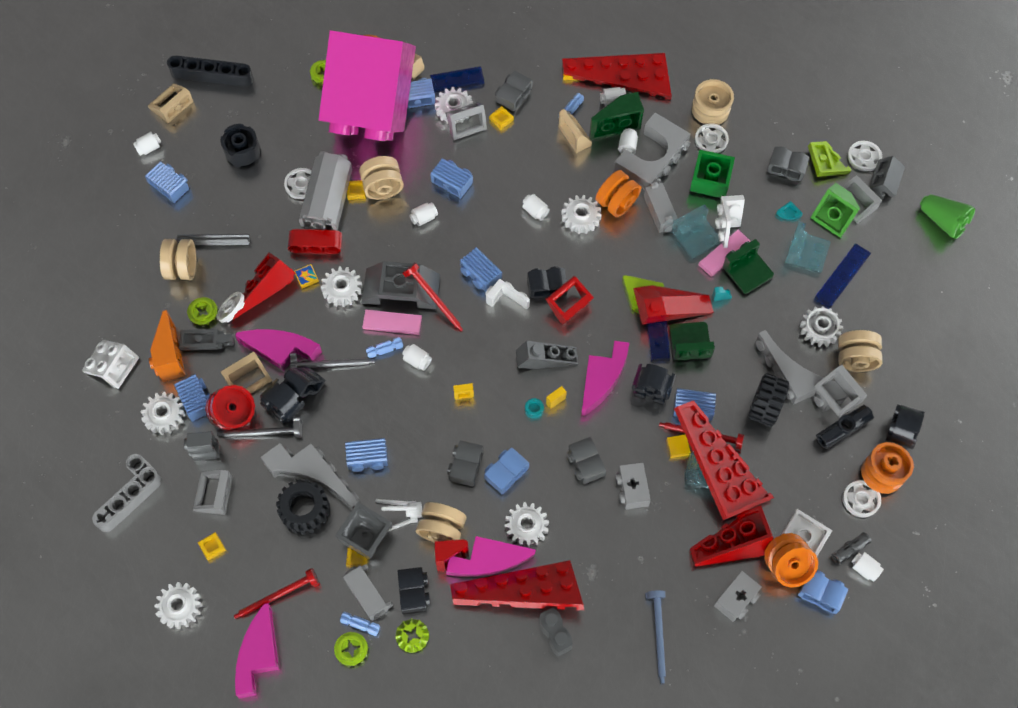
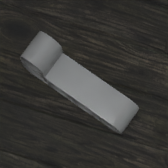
M132 454L126 460V466L134 477L93 514L92 521L102 532L113 530L161 485L162 479L158 472L139 454ZM141 462V465L134 469V465ZM154 475V478L147 482V478ZM135 489H139V492L136 495L131 496L132 492ZM120 503H124L121 509L116 510Z

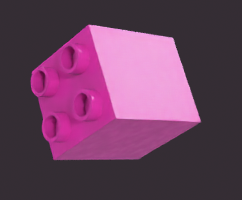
M330 30L318 121L330 122L328 131L330 133L358 135L359 127L365 128L364 138L393 141L394 132H404L416 46L402 41Z

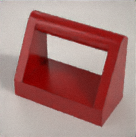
M573 276L547 297L546 301L558 321L564 325L588 305L594 297L577 277ZM575 286L581 299L564 313L555 301L571 287Z
M465 539L435 541L437 572L447 571L448 562L451 557L455 556L466 559L469 556L468 541Z

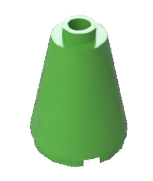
M933 194L924 196L920 202L921 210L954 239L959 238L966 230L964 229L967 223L970 224L975 214V208L972 205Z

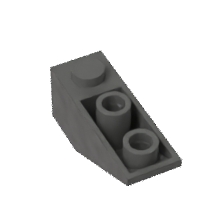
M526 341L516 349L518 368L544 369L579 365L577 347Z

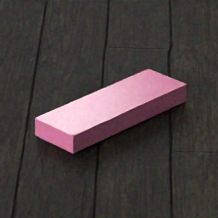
M737 230L729 237L728 248H723L721 243L703 258L698 265L709 276L713 277L723 268L725 256L730 251H736L740 249L743 243L751 241Z
M365 310L363 329L419 335L422 315Z

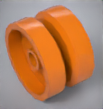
M618 170L602 184L595 200L602 207H608V211L614 217H620L634 204L642 187L634 180L629 181V176L622 170Z
M891 442L878 444L862 463V477L872 490L885 494L893 493L912 475L914 469L913 459L909 452L898 444Z
M782 534L774 538L765 550L764 560L766 565L783 586L791 588L804 585L814 577L818 569L816 554L805 540L797 534Z

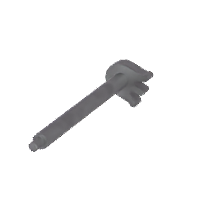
M290 353V369L303 366L316 368L369 365V363H374V359L368 360V358L297 362L296 353Z
M293 417V427L226 430L217 432V436L240 437L294 434L295 438H301L303 421H301L300 417Z

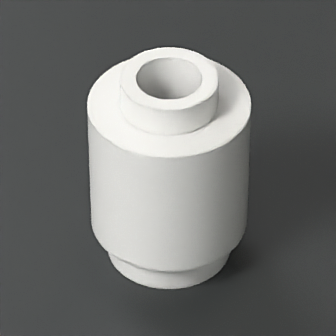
M625 88L603 89V93H600L601 104L604 103L606 107L619 96L626 94Z
M625 129L621 133L618 151L621 154L625 149L632 154L636 153L638 135L635 130Z
M149 132L137 138L133 145L140 156L143 154L147 155L160 148L159 143H161V140L156 133L152 134V132Z
M535 194L527 195L522 202L523 209L540 221L550 211L547 208L548 205Z
M426 202L412 209L409 216L414 225L421 226L434 220L438 216V212L432 202L429 204Z
M415 344L406 346L402 353L404 355L403 360L418 370H426L432 361L429 353Z
M866 552L863 554L858 553L851 561L854 564L852 568L873 582L884 570L880 567L881 564Z

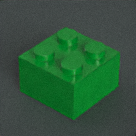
M699 150L690 191L719 198L726 196L735 157Z

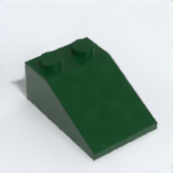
M638 92L619 96L594 115L590 123V140L621 134L625 129H641L644 108Z

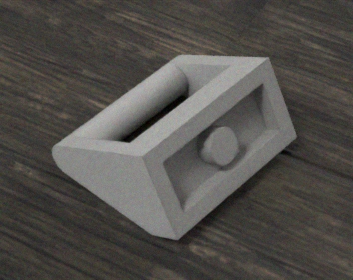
M479 102L445 113L453 140L487 130L484 106ZM478 114L480 125L456 132L455 121Z
M857 175L843 186L846 190L851 191L867 208L860 215L856 214L853 219L856 223L861 222L878 209L882 200Z
M843 365L837 367L814 386L838 417L861 404L867 396ZM833 379L852 400L843 409L824 387L825 384Z
M229 471L201 472L193 511L225 515L233 479ZM208 478L219 479L214 505H202Z

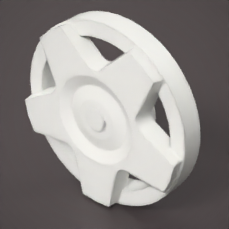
M705 124L697 130L695 135L696 146L700 150L713 153L722 152L727 147L729 141L727 131L717 124Z
M858 141L848 151V160L851 166L860 171L871 172L875 170L877 163L875 164L874 161L882 159L880 148L870 141Z
M297 168L287 174L284 180V187L290 197L294 199L305 198L310 176L307 177L305 173L311 175L312 170Z
M241 292L233 293L224 301L217 312L216 318L221 323L230 322L234 315L243 308L245 303L244 295Z
M863 480L854 481L843 492L845 508L856 517L866 518L874 515L881 506L880 493L872 489L865 490L863 485L869 486ZM853 486V492H848V490ZM877 497V505L875 506L873 500Z

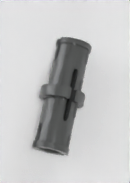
M863 532L852 541L845 542L842 548L831 554L833 560L840 565L851 556H856L862 548L871 543V538L867 533Z

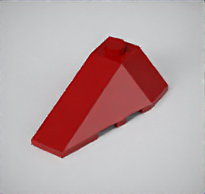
M269 252L254 270L257 273L255 277L246 282L245 292L242 293L245 304L234 315L233 320L283 289L286 285H289L296 273Z
M654 285L633 289L642 325L714 313L710 296L706 294Z
M760 505L741 512L736 516V520L730 524L725 523L721 526L722 529L714 535H708L692 546L690 551L695 566L765 555V550L774 537L762 506Z

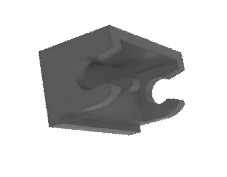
M894 156L879 159L869 188L882 198L885 196L883 192H886L891 197L896 196L905 166Z

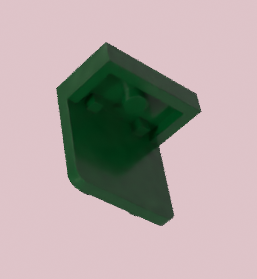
M757 239L743 243L740 249L736 251H730L725 256L723 264L724 270L745 294L756 289L774 276L773 271L757 253L760 246Z
M706 322L670 325L674 360L712 358L715 346L714 341L710 342Z

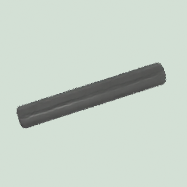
M249 234L177 235L176 239L178 243L181 239H192L195 245L250 244Z

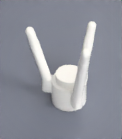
M375 500L376 503L403 505L381 507V510H406V517H410L408 520L394 524L391 530L410 523H417L418 518H423L421 515V502Z

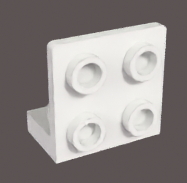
M743 195L721 196L720 204L717 205L719 216L715 219L716 229H719L718 238L719 242L722 241L723 248H728L730 228L741 227L745 201Z
M102 340L97 344L91 357L86 360L82 371L101 377L111 386L119 389L139 359V356L124 344Z

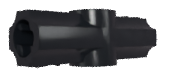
M863 404L848 415L842 416L837 422L816 435L818 443L827 449L843 438L849 437L851 433L874 419L872 410ZM841 424L847 425L849 429H844Z

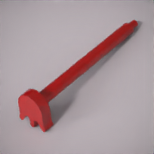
M414 262L412 266L402 272L405 277L413 275L454 327L458 328L459 331L463 330L460 322L417 271L420 268L417 263Z
M668 422L659 423V426L665 427L664 429L684 433L681 425ZM738 433L736 438L722 434L723 440L727 443L736 444L735 451L741 453L744 435Z
M311 568L305 571V577L239 610V613L235 614L234 618L243 617L261 608L264 604L270 603L309 582L314 587L319 586L320 582L317 580L314 569Z

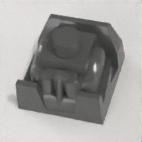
M357 502L335 537L367 559H371L377 546L389 529H392V522Z

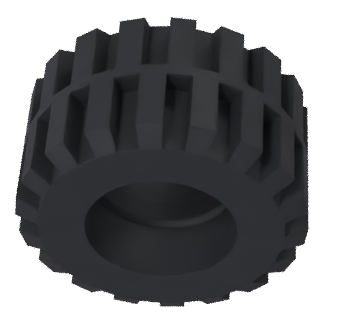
M765 373L762 376L750 407L749 419L772 427L776 423L786 399L789 381Z
M299 479L296 480L297 483L295 484L293 482L288 483V488L283 487V494L279 493L277 497L279 501H276V507L278 508L277 513L288 530L292 529L293 533L297 534L299 531L301 535H306V531H309L310 534L314 533L313 529L317 528L319 530L322 528L321 523L325 524L327 522L326 516L330 514V504L321 486L319 487L314 481L311 483L308 479H305L304 482ZM307 498L315 502L313 509L306 515L299 516L292 513L293 506L301 499Z

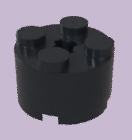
M234 124L225 129L220 142L226 159L233 166L249 165L259 159L260 145L253 128L243 124Z
M639 364L632 384V389L635 391L634 395L639 398L648 396L653 398L654 402L664 404L665 400L670 398L676 375L672 373V376L667 374V369L657 365L647 364L646 367H642V364Z
M277 378L260 395L261 406L267 411L271 409L276 414L274 417L282 424L285 421L290 422L305 406L303 400L300 403L297 400L298 394L284 382L279 384V379Z
M897 404L886 441L914 449L925 412Z

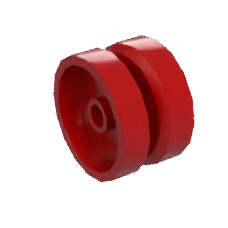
M229 385L216 390L210 395L206 402L205 410L207 418L212 425L218 429L232 430L243 427L250 422L254 415L255 403L248 390L242 386Z

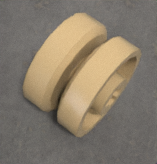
M715 79L706 80L699 84L692 102L694 118L702 124L719 125L726 121L734 101V93L731 87L725 82Z
M378 156L367 160L360 166L359 173L365 195L368 198L375 200L387 199L395 196L403 189L404 184L399 165L393 157Z
M164 239L162 241L160 270L163 279L176 280L179 276L181 280H193L196 272L197 257L195 243L192 239H181L179 243L175 239Z
M855 330L846 332L838 338V348L840 351L838 355L839 366L843 365L848 371L867 372L875 370L883 364L882 352L880 351L882 349V338L878 333L867 330Z
M425 503L421 513L424 519L418 522L416 533L434 543L435 541L460 540L461 532L459 529L464 528L467 519L466 515L444 504Z

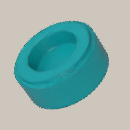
M532 398L526 402L525 413L529 418L537 419L543 415L544 404L541 400Z

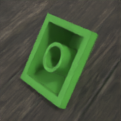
M835 183L826 191L810 218L841 238L860 210V207L851 192Z

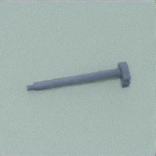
M649 591L645 595L646 599H654L658 677H660V683H665L666 671L661 599H664L666 596L665 591Z

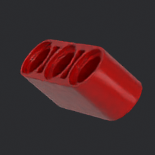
M293 229L289 231L288 251L292 253L338 254L341 252L342 233L340 231Z

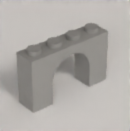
M654 113L647 121L643 134L664 148L666 152L664 157L656 161H645L625 149L614 165V172L622 170L629 176V181L634 180L643 190L654 182L660 184L662 176H666L669 173L671 165L678 162L681 152L683 150L686 151L691 143L689 141L691 135L689 132L657 113Z

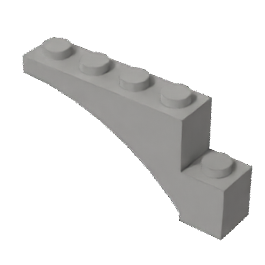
M766 330L760 332L756 339L758 350L762 351L765 355V361L769 367H772L774 375L789 381V390L786 398L791 400L794 405L814 396L816 405L823 412L831 409L814 388L824 377L803 368L793 361L777 346ZM832 380L824 385L825 389L839 405L844 403L848 396L836 381Z
M279 443L260 457L274 478L286 476L302 480L308 479L311 483L314 481L318 486L337 496L351 511L357 502L360 501L354 491L350 493L346 488L348 484L342 476L338 478L334 473L337 470L330 461L326 463L323 459L325 455L319 447L314 448L312 444H309L296 455H293L288 447L283 448Z

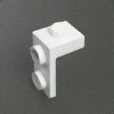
M501 279L494 286H490L485 293L486 303L491 307L503 294L525 309L530 307V299L524 292H518L509 282H504Z

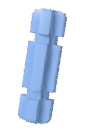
M576 93L573 97L574 99H571L564 108L571 114L584 101V96L580 93Z
M397 337L393 341L388 340L376 344V347H367V356L373 358L376 357V354L382 355L394 351V348L396 350L403 347L402 339Z
M343 612L340 617L342 624L347 626L350 624V627L363 632L368 631L369 634L377 636L379 633V624L370 623L368 620L355 615L352 616L348 612Z

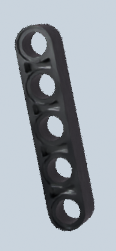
M177 55L171 56L167 60L170 73L176 79L248 87L254 82L253 74L248 64Z

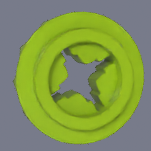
M326 60L317 61L310 68V76L317 84H323L324 74H321V69L325 72Z
M206 297L195 299L187 309L190 321L200 326L204 324L209 325L212 320H215L218 312L216 303ZM198 309L202 311L206 309L208 315L202 314L200 316Z
M412 618L403 621L397 627L396 642L406 652L414 653L422 650L429 640L427 626L420 620ZM416 628L415 633L418 636V638H412V640L409 641V636L405 633V631L412 632Z
M347 632L337 639L334 653L340 663L346 666H356L363 662L366 657L368 644L361 634ZM349 641L353 647H359L354 650V657L349 652H345L349 648Z

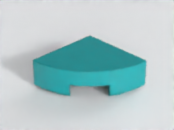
M792 201L776 212L778 216L788 220L798 219L803 215Z
M714 287L713 301L732 299L729 289L724 290L723 287Z

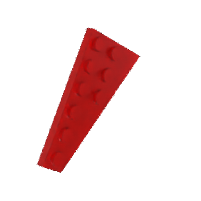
M665 53L562 58L563 74L573 76L575 80H590L598 85L604 83L611 85L612 88H625L626 91L631 92L641 91L649 93V96L655 97L659 95L671 100L672 94Z
M694 400L674 408L723 520L774 498L771 493H767L762 487L763 483L752 475L748 465L734 448L723 440L719 430L713 428L709 423V418Z
M570 560L450 584L454 605L478 606L481 603H489L493 607H500V604H511V607L543 609L546 606H557V609L565 610V607H576L577 610H584V604Z

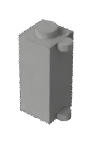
M652 183L651 186L645 188L644 199L658 232H670L677 226V215L663 183Z
M367 564L362 567H352L345 573L346 575L343 579L370 621L373 622L389 611L393 603L391 601L388 603L384 602L365 573L369 569Z

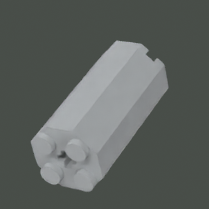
M321 151L319 156L315 157L299 217L301 228L338 230L352 174V165L346 155L330 154Z

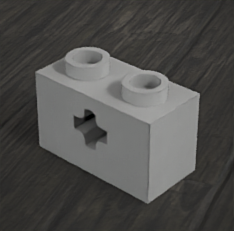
M644 463L619 466L618 473H616L617 485H621L622 492H619L620 503H624L625 510L648 507L651 499Z
M741 571L718 599L714 607L732 622L737 617L741 620L749 611L746 609V606L750 602L754 604L761 596L758 592L762 586ZM739 595L743 596L740 601L736 600Z

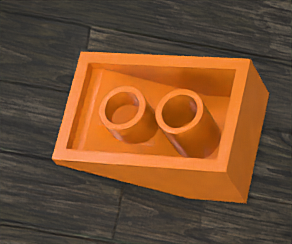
M167 310L162 312L150 349L151 357L149 358L151 369H154L156 376H159L163 382L186 376L181 350L179 349L176 326Z

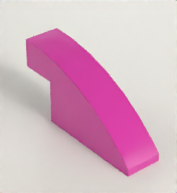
M256 329L237 332L235 335L239 344L255 352L256 355L283 372L290 365V353H296V356L300 355L308 361H316L322 353L320 344L291 332Z
M614 341L612 358L589 355L581 416H586L598 407L616 386L626 363L629 342Z
M476 536L471 559L451 557L448 562L446 575L482 577L502 573L533 558L536 550Z
M268 603L260 608L252 620L239 650L235 674V692L238 698L256 695L254 674L279 669L272 608Z

